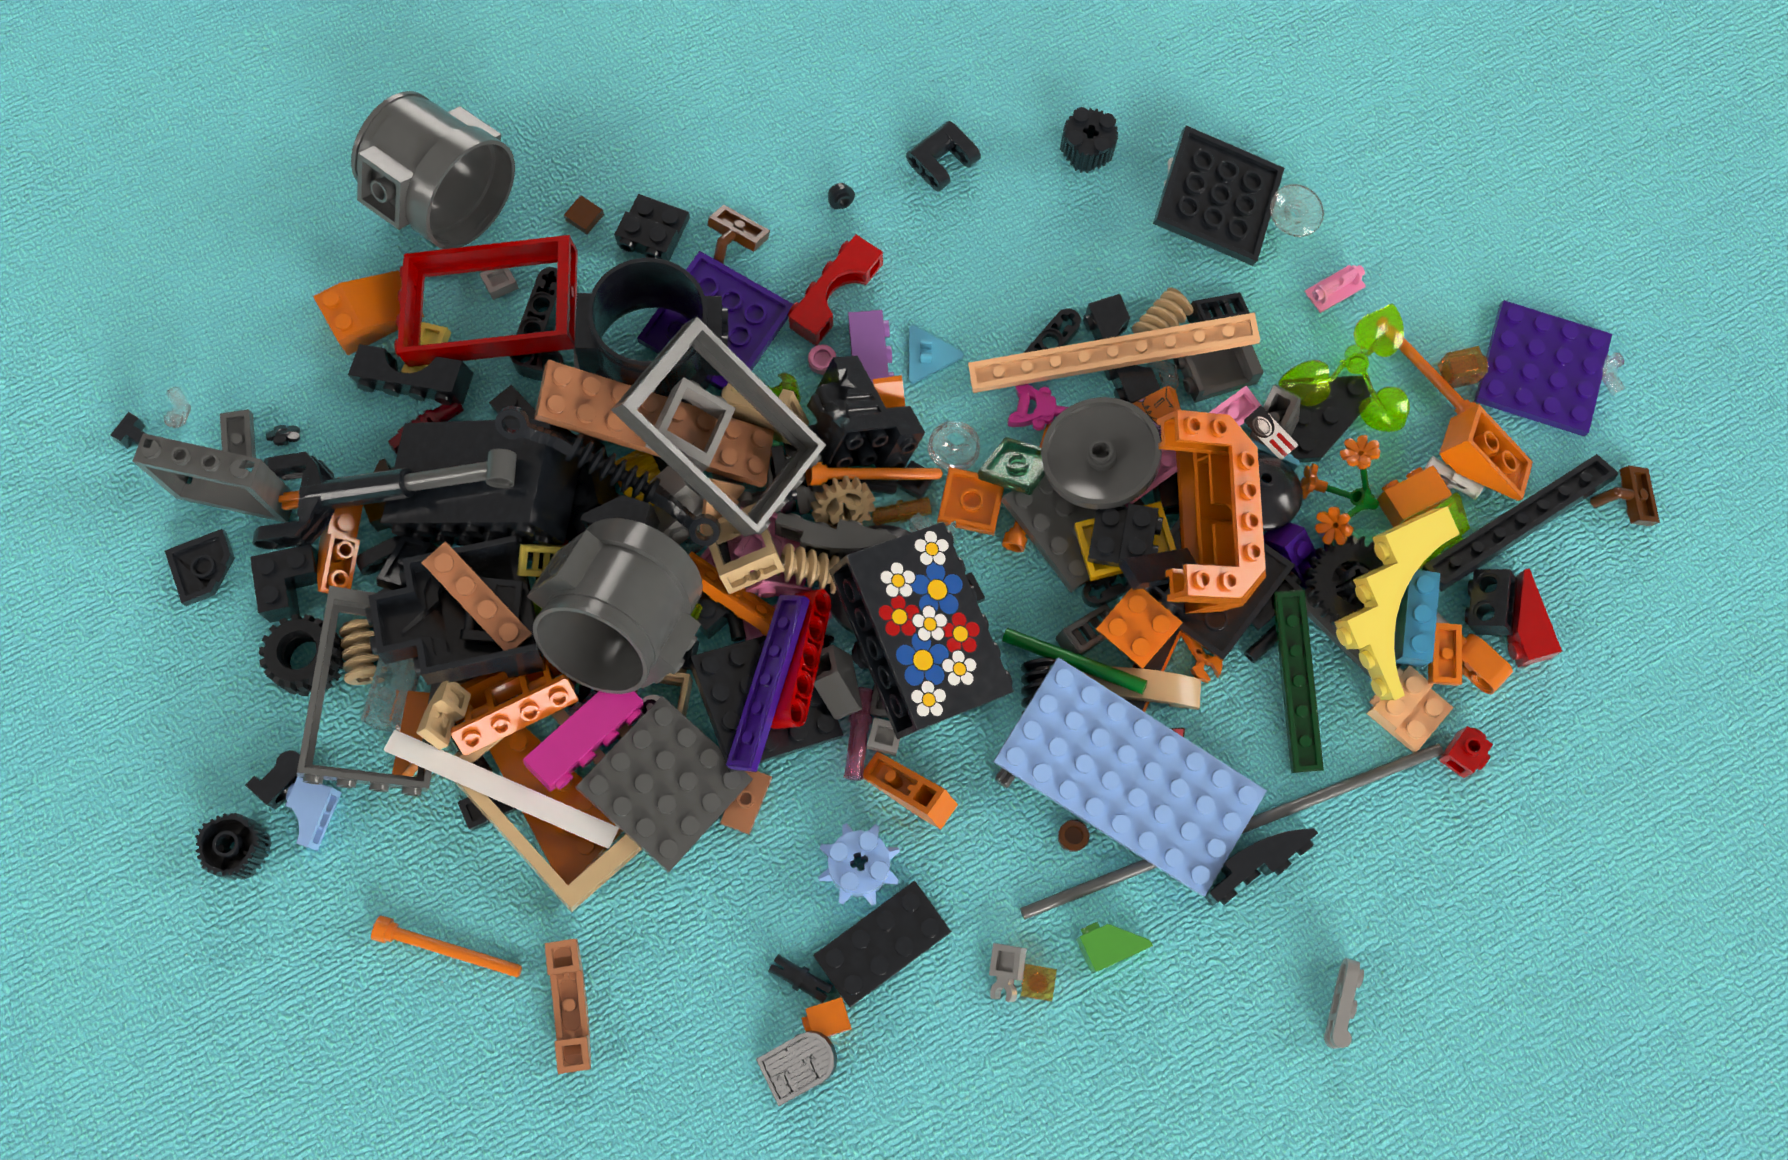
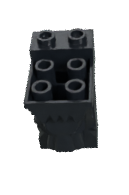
M858 356L833 357L815 393L807 404V407L817 419V430L821 440L826 444L821 451V455L823 458L822 465H827L828 468L869 466L871 464H874L876 468H905L925 434L911 406L885 407Z

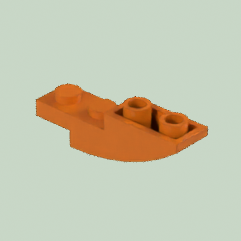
M363 505L335 509L327 528L320 535L317 564L318 592L328 594L329 586L351 589L360 545L357 534Z

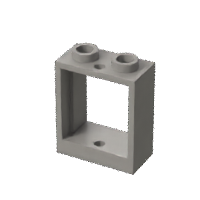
M683 377L672 388L654 427L703 472L710 466L735 407L729 405L724 398L704 390L697 382ZM682 398L718 419L704 451L667 430Z

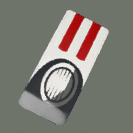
M1259 406L1244 419L1247 426L1280 460L1298 446L1262 406Z

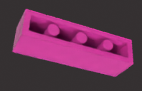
M598 691L523 758L525 767L550 792L556 787L559 790L562 789L573 778L571 775L573 771L579 766L585 768L597 756L594 753L603 744L608 747L619 737L620 733L618 731L626 723L631 726L642 716L643 700L635 691L625 694Z

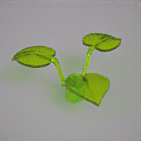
M1391 303L1380 310L1367 314L1359 320L1353 333L1356 344L1346 349L1344 353L1345 360H1340V365L1331 376H1329V366L1325 362L1309 360L1288 370L1278 381L1280 387L1301 398L1300 404L1306 406L1317 405L1323 402L1330 394L1331 388L1328 382H1333L1343 368L1346 367L1352 374H1362L1368 391L1372 396L1364 399L1359 405L1363 421L1371 428L1383 432L1401 430L1405 426L1410 411V403L1406 393L1400 388L1393 386L1384 387L1376 393L1367 372L1369 366L1368 356L1373 352L1380 357H1389L1402 345L1404 326L1398 309Z

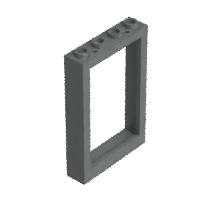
M698 317L688 321L681 327L611 409L744 537L753 534L759 535L768 528L771 523L769 518L774 512H778L785 506L788 501L786 496L791 490H795L802 484L805 479L803 474L807 469L812 468L821 459L819 453L826 446ZM691 346L797 449L748 514H745L638 411V408Z
M329 586L297 777H303L302 782L321 785L323 780L337 781L336 786L342 788H356V784L369 785V790L389 792L390 787L402 789L401 794L421 796L422 791L427 792L430 788L432 772L418 766L417 777L313 765L338 614L346 613L366 616L365 608L370 607L368 595L377 594ZM442 682L431 684L428 704ZM424 738L422 739V742H425V743L431 745V744H430L428 741H426Z

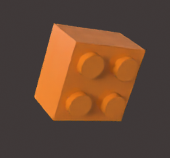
M1131 588L1095 630L1143 669L1183 622L1144 589L1133 590Z

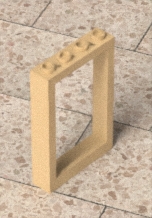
M564 709L551 714L559 725H562L570 717ZM501 739L468 755H463L459 751L454 756L474 763ZM600 748L594 752L597 755L593 760L596 765L605 756ZM456 783L571 912L642 850L625 834L575 880L567 885L488 796Z

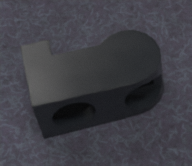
M291 750L283 752L277 758L276 766L263 779L253 776L245 786L266 805L277 809L286 800L288 788L297 779L300 754Z

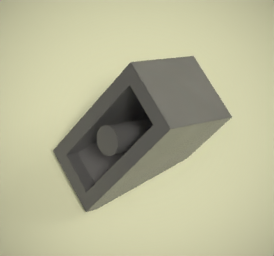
M1275 384L1263 408L1292 436L1299 421L1301 398ZM1251 431V434H1250L1249 437H1251V438L1255 439L1256 441H1258V442L1264 444V443L1258 438V436H1257L1253 431Z

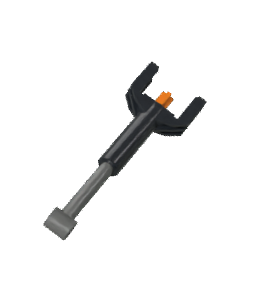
M493 449L488 452V461L414 473L409 468H399L341 478H334L333 472L323 461L310 456L306 451L265 458L264 463L279 478L285 481L302 478L300 490L284 492L278 498V501L282 503L281 508L283 510L298 508L297 516H299V521L259 526L254 531L252 543L254 546L263 549H281L313 544L327 528L335 509L414 497L418 490L485 480L489 486L495 488L513 487L517 454L507 449Z

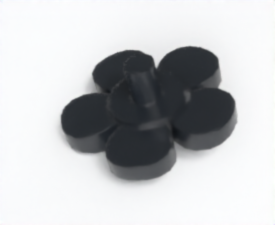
M278 425L274 427V430L266 433V439L273 441L277 446L288 445L289 442L300 440V428L294 425L287 428L286 425Z

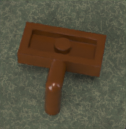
M722 205L709 216L707 226L722 234L717 240L713 258L724 264L727 246L732 241L754 252L768 240L770 233L769 229L726 205Z
M1628 465L1619 469L1621 487H1615L1590 498V503L1594 508L1617 499L1626 500L1627 515L1631 524L1653 526L1660 523L1648 468Z

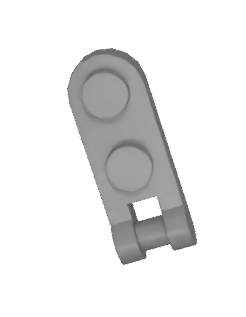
M1349 958L1343 960L1339 969L1324 1035L1326 1045L1333 1049L1348 1047L1352 1041L1351 1034L1347 1029L1349 1020L1354 1018L1357 1010V1001L1354 1000L1356 988H1360L1364 978V970L1360 969V962Z

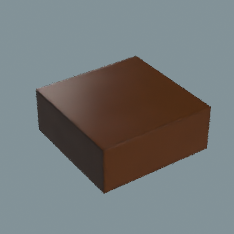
M582 195L578 197L564 214L567 222L585 234H588L604 216L603 209Z

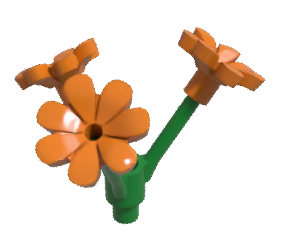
M1367 435L1359 436L1357 442L1351 438L1344 441L1346 449L1340 451L1342 460H1346L1349 466H1357L1360 469L1362 488L1348 492L1330 486L1328 482L1318 479V465L1312 463L1311 466L1306 465L1303 474L1305 477L1300 482L1304 500L1314 490L1322 493L1327 491L1348 498L1353 505H1356V507L1344 514H1340L1339 507L1334 506L1328 509V513L1322 511L1316 515L1317 520L1321 523L1315 525V530L1317 533H1325L1322 541L1327 545L1331 544L1334 539L1338 545L1345 544L1347 537L1351 536L1354 528L1347 524L1350 518L1362 510H1375L1379 506V501L1375 499L1369 487L1367 468L1370 467L1371 460L1380 457L1381 451L1377 440H1372L1368 443Z

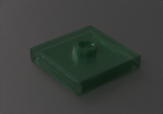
M1005 437L979 469L978 479L1031 495L1045 476L1041 456L1042 448Z

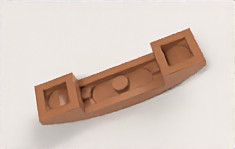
M578 939L544 943L547 973L550 975L557 1039L554 1042L558 1074L591 1069L589 1018Z

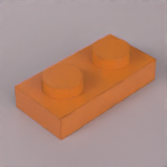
M1436 622L1433 662L1428 664V684L1462 685V625Z

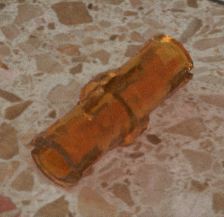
M927 496L905 502L897 500L896 504L876 507L875 511H872L871 514L874 525H882L897 521L904 523L907 522V519L932 515V510Z

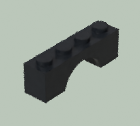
M1120 294L1088 303L1086 314L1083 316L1086 330L1092 332L1095 340L1120 336L1126 331L1130 320ZM1133 365L1104 370L1106 378L1109 381L1112 380L1114 384V396L1117 399L1133 404L1160 390L1152 367Z
M362 344L358 346L348 376L357 383V387L363 391L374 392V390H379L395 397H399L400 394L409 395L411 398L419 401H425L426 398L433 399L443 405H451V403L464 404L474 375L463 361L435 357L427 367L418 372L401 373L398 371L397 360L385 348Z

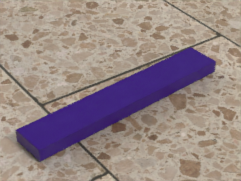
M781 594L779 596L726 766L731 769L757 772L810 602L805 596Z

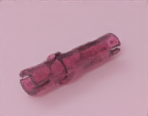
M858 687L862 709L850 714L848 719L851 725L843 778L854 781L863 780L869 725L872 724L873 717L870 716L873 690L864 687Z

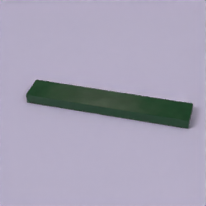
M1305 590L1274 592L1273 603L1291 773L1323 771Z

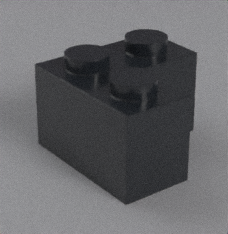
M311 544L250 557L258 613L270 623L279 621L284 617L290 619L291 615H300L296 588L317 584L318 551Z

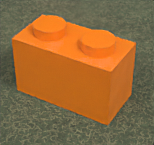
M1434 465L1425 470L1419 467L1408 473L1406 480L1399 483L1396 479L1382 487L1383 493L1377 500L1393 527L1444 504L1452 495Z

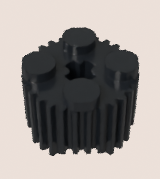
M1079 107L1074 110L1073 116H1069V119L1066 120L1060 150L1063 152V157H1067L1066 161H1071L1070 165L1075 168V171L1079 169L1080 173L1083 171L1088 173L1091 170H1095V167L1100 169L1101 165L1105 166L1106 162L1109 163L1112 160L1118 140V127L1115 126V117L1110 113L1103 114V110L1098 112V109L1092 110L1090 108L1087 110L1084 107Z
M225 813L223 817L216 816V820L211 819L207 824L203 823V829H198L200 834L195 835V838H197L196 846H199L196 852L200 854L197 856V859L201 860V868L207 870L208 873L232 880L250 878L256 873L257 868L261 869L260 864H265L264 858L269 856L266 851L270 850L272 844L270 836L265 833L266 830L261 827V824L238 813H230V815ZM235 842L233 849H231V844Z

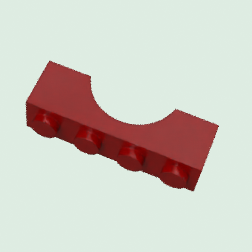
M855 234L850 242L848 240L845 241L839 249L836 259L833 262L829 261L825 265L822 276L818 281H813L808 286L805 297L800 303L795 302L788 312L790 329L813 345H819L833 327V313L827 304L831 294L846 284L858 283L867 285L883 265V251Z

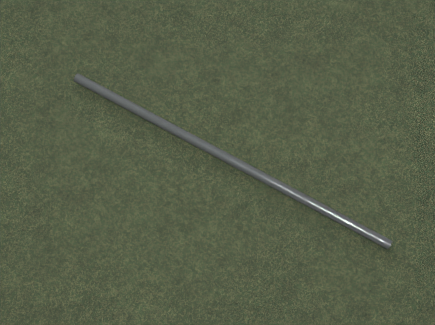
M1437 743L1252 816L1243 833L1443 755V749ZM1143 859L1021 907L1020 911L1024 920L1157 867Z

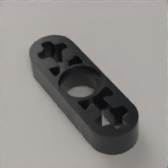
M1070 308L1059 311L1023 353L1049 349L1042 342L1046 337L1055 338L1058 342L1057 347L1066 346L1079 330L1081 317L1078 312ZM1071 319L1073 321L1072 326L1067 325L1061 333L1059 330L1062 327L1063 320L1068 321Z

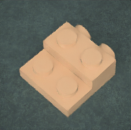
M1409 665L1404 670L1400 667L1397 669L1405 696L1394 701L1380 700L1375 694L1369 701L1373 706L1366 714L1414 753L1421 748L1454 707L1431 689L1433 684H1428V680Z

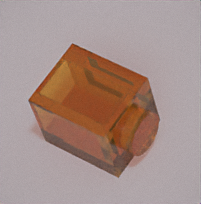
M1475 346L1446 353L1438 363V368L1441 376L1450 386L1457 388L1479 383L1488 372V361L1482 355L1480 347Z

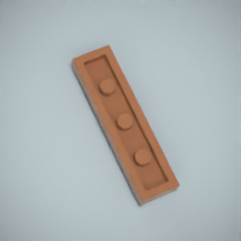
M446 541L421 562L504 651L520 647L533 635Z

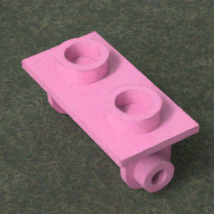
M1348 265L1306 289L1304 292L1318 311L1322 313L1365 288L1366 285L1361 280L1365 271L1361 265Z
M781 572L779 579L776 574L746 588V592L758 593V596L761 598H770L774 596L779 597L780 594L794 595L798 592L811 591L812 588L804 587L806 578L803 579L800 585H796L795 575H792L789 582H785L784 573Z

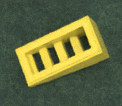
M520 544L517 575L540 577L550 562V553L555 554L565 545ZM528 552H533L532 569H526ZM540 553H544L542 569H538Z

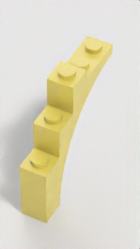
M1448 506L1432 509L1372 537L1375 544L1374 551L1384 565L1353 579L1356 585V595L1365 607L1334 622L1337 627V638L1345 646L1346 650L1359 649V660L1364 668L1368 670L1372 679V690L1380 700L1395 701L1405 696L1395 661L1394 633L1396 618L1405 590L1421 564L1442 544L1459 535Z

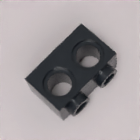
M1476 569L1473 571V579L1468 581V595L1471 597L1470 607H1466L1465 623L1475 635L1512 636L1517 578L1510 569ZM1492 584H1497V587L1494 591L1489 593L1485 592L1488 586ZM1495 612L1490 620L1482 621L1486 613Z

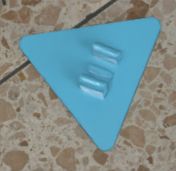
M915 325L910 326L909 382L911 384H915L963 359L964 353L961 350Z

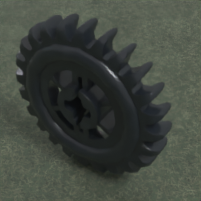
M1353 535L1347 537V541L1343 545H1338L1336 540H1334V546L1332 543L1329 545L1324 543V550L1321 547L1317 548L1315 551L1316 557L1309 559V564L1313 568L1306 569L1305 573L1312 579H1308L1305 585L1313 590L1307 596L1309 598H1316L1317 601L1312 605L1313 608L1321 607L1323 609L1320 614L1322 618L1330 615V623L1332 625L1335 624V621L1365 607L1363 603L1352 604L1353 599L1357 597L1355 592L1356 585L1353 579L1384 565L1374 551V541L1367 547L1365 546V536L1360 537L1356 544L1353 541ZM1353 563V567L1348 570L1339 567L1342 564ZM1335 571L1340 578L1337 582L1333 583L1332 578ZM1337 593H1341L1343 596L1347 597V602L1344 601L1341 597H1339Z

